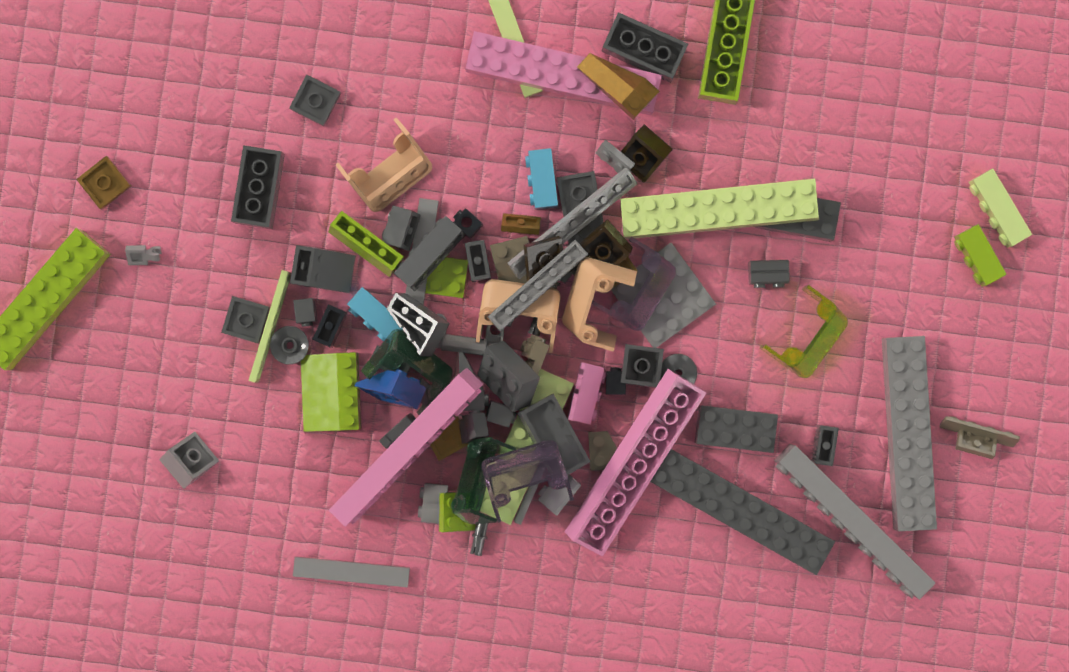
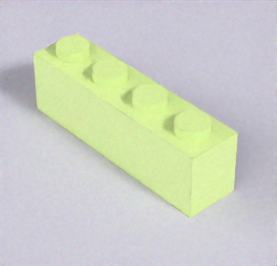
M990 169L968 182L971 193L979 199L981 210L989 216V223L993 229L998 231L999 240L1004 246L1006 245L1007 248L1012 247L1032 235L994 169Z

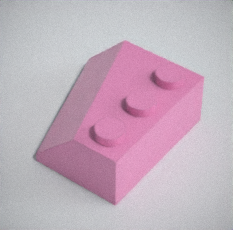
M583 362L580 364L568 420L591 424V421H595L597 410L594 408L596 402H600L602 391H599L601 383L604 384L606 377L603 367Z

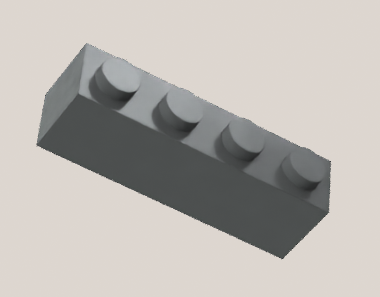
M446 216L435 223V228L430 233L425 234L418 247H414L409 252V257L405 261L400 262L396 267L394 274L414 292L466 235Z

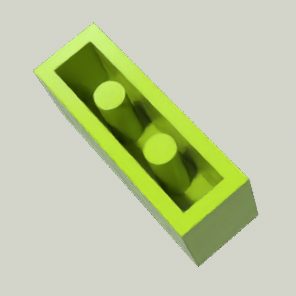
M979 224L954 236L956 240L954 241L955 246L964 254V262L968 268L971 267L974 272L973 278L978 285L980 284L981 287L987 286L1007 275Z

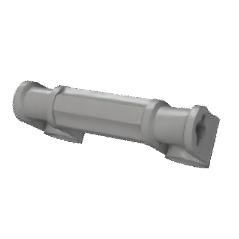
M437 314L447 321V318L443 314ZM488 325L485 339H480V342H476V338L450 335L446 334L445 331L437 348H441V351L463 352L484 356L486 347L503 341L504 329L498 335H493L490 332L492 325Z

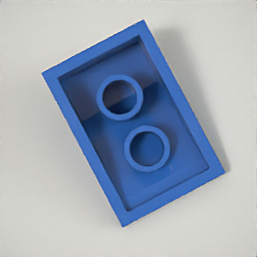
M396 369V372L384 371L355 384V387L380 401L418 409L426 387L420 385V380L413 377L408 378L406 377V372Z

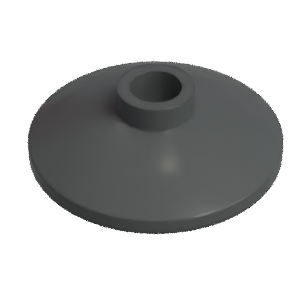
M285 326L278 329L270 341L272 355L283 364L300 362L306 356L309 348L308 338L305 333L293 326ZM289 342H293L294 347L292 349H289L287 347V344Z
M673 354L663 360L660 380L667 369L674 373L677 369H680L682 371L681 377L693 384L695 383L697 368L691 358L683 354Z

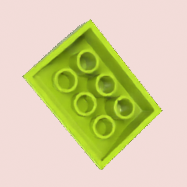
M358 353L306 355L301 360L304 432L361 429L360 389L355 387L356 382H359Z

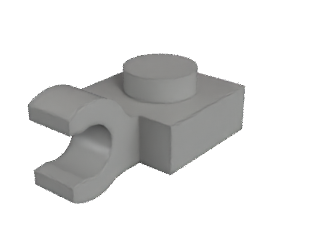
M146 245L126 246L125 249L128 265H148L149 260L160 261L159 254H162L161 247L159 246L146 250Z

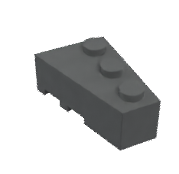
M395 293L387 307L388 312L398 326L407 334V339L414 344L419 356L432 357L450 323L409 294Z

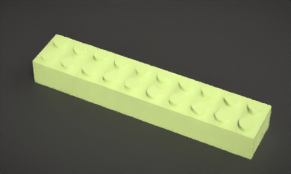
M815 179L621 199L623 236L626 239L819 220Z

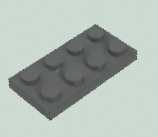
M594 171L556 178L563 217L598 190ZM602 213L568 240V245L574 240L580 244L603 223Z

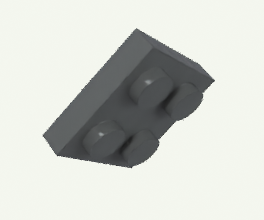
M306 74L289 109L324 127L341 92Z
M232 296L221 333L259 344L270 307Z

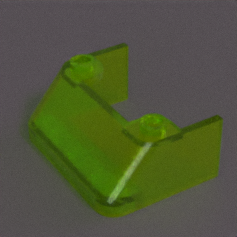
M810 285L804 286L802 290L819 302L816 311L825 323L805 351L802 352L798 348L790 347L780 355L766 344L760 346L762 351L800 378H808L814 373L848 325V319L842 311Z

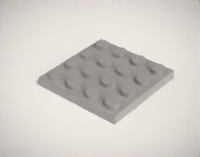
M669 243L636 267L638 273L636 274L634 287L621 283L611 289L653 348H657L716 305L672 243Z

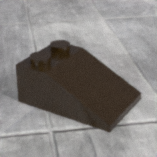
M608 219L580 243L582 248L588 253L586 257L618 265L626 259L633 249ZM578 264L570 270L574 276L576 274Z

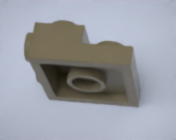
M531 334L530 338L522 343L520 351H522V356L528 358L525 362L538 375L550 345L545 344V339Z

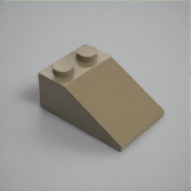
M527 236L490 245L498 280L518 283L527 282L526 275L518 279L507 264L524 250L525 244H529Z

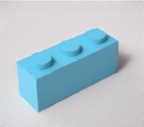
M551 148L528 151L529 156H525L526 168L530 167L531 175H527L528 186L533 188V194H529L531 206L535 205V210L558 207Z
M362 287L347 303L350 307L348 311L356 318L360 315L365 320L363 324L370 330L373 328L379 332L377 336L385 343L387 341L392 343L403 331L390 315L387 308L365 288Z

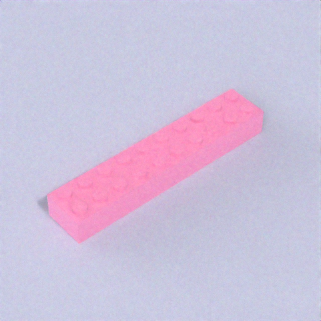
M474 31L465 68L467 73L620 108L577 68L586 57ZM618 65L646 78L659 89L662 75ZM657 95L640 113L652 115Z
M468 368L459 373L328 511L345 527L350 522L354 524L430 446L429 444L456 419L453 415L457 417L469 405L467 401L471 403L482 392L479 388L483 383Z
M667 369L565 530V533L572 541L601 556L605 554L706 395V392Z

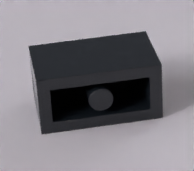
M328 304L312 340L333 348L348 313Z

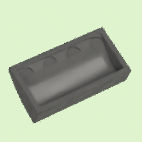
M554 393L517 413L554 481H559L591 462Z

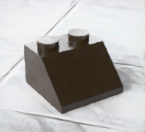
M644 124L633 135L621 152L635 163L630 171L645 183L671 153L673 148Z

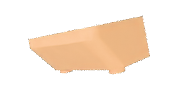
M397 118L394 121L402 131L393 142L397 151L373 170L366 173L362 168H356L347 174L339 163L336 164L346 180L373 212H379L432 170V163Z
M589 257L581 260L576 270L562 318L565 327L583 343L614 351L617 335L597 330L594 326L586 324L587 316L595 291L609 292L613 288L615 281L634 287L637 271Z
M491 279L485 283L479 312L476 342H480L483 325H493L488 316L525 283ZM553 287L549 288L520 314L537 317L539 331L551 334L549 353H553L560 304V293Z

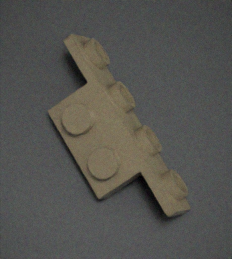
M946 416L940 423V428L958 432L956 450L989 459L995 457L997 443L1014 447L1020 440V436L1014 435L1011 432H1002L995 430L993 427L980 426L975 422L962 421L953 416Z

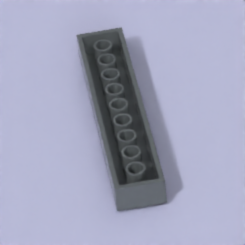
M672 449L650 481L815 575L818 574L835 544V541Z

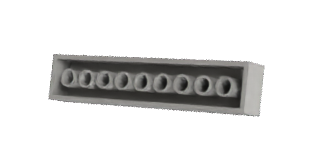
M925 336L882 338L893 529L898 532L937 529Z
M789 444L774 460L777 463L775 467L782 474H788L791 477L789 481L795 487L802 488L804 490L803 494L810 501L817 502L819 504L817 508L824 515H830L832 517L830 521L837 528L844 529L846 531L844 535L854 543L858 542L860 544L858 548L865 555L872 556L874 558L872 562L879 569L886 570L887 573L885 575L892 582H895L897 585L900 584L899 589L910 598L916 597L920 600L935 585V582L796 445Z

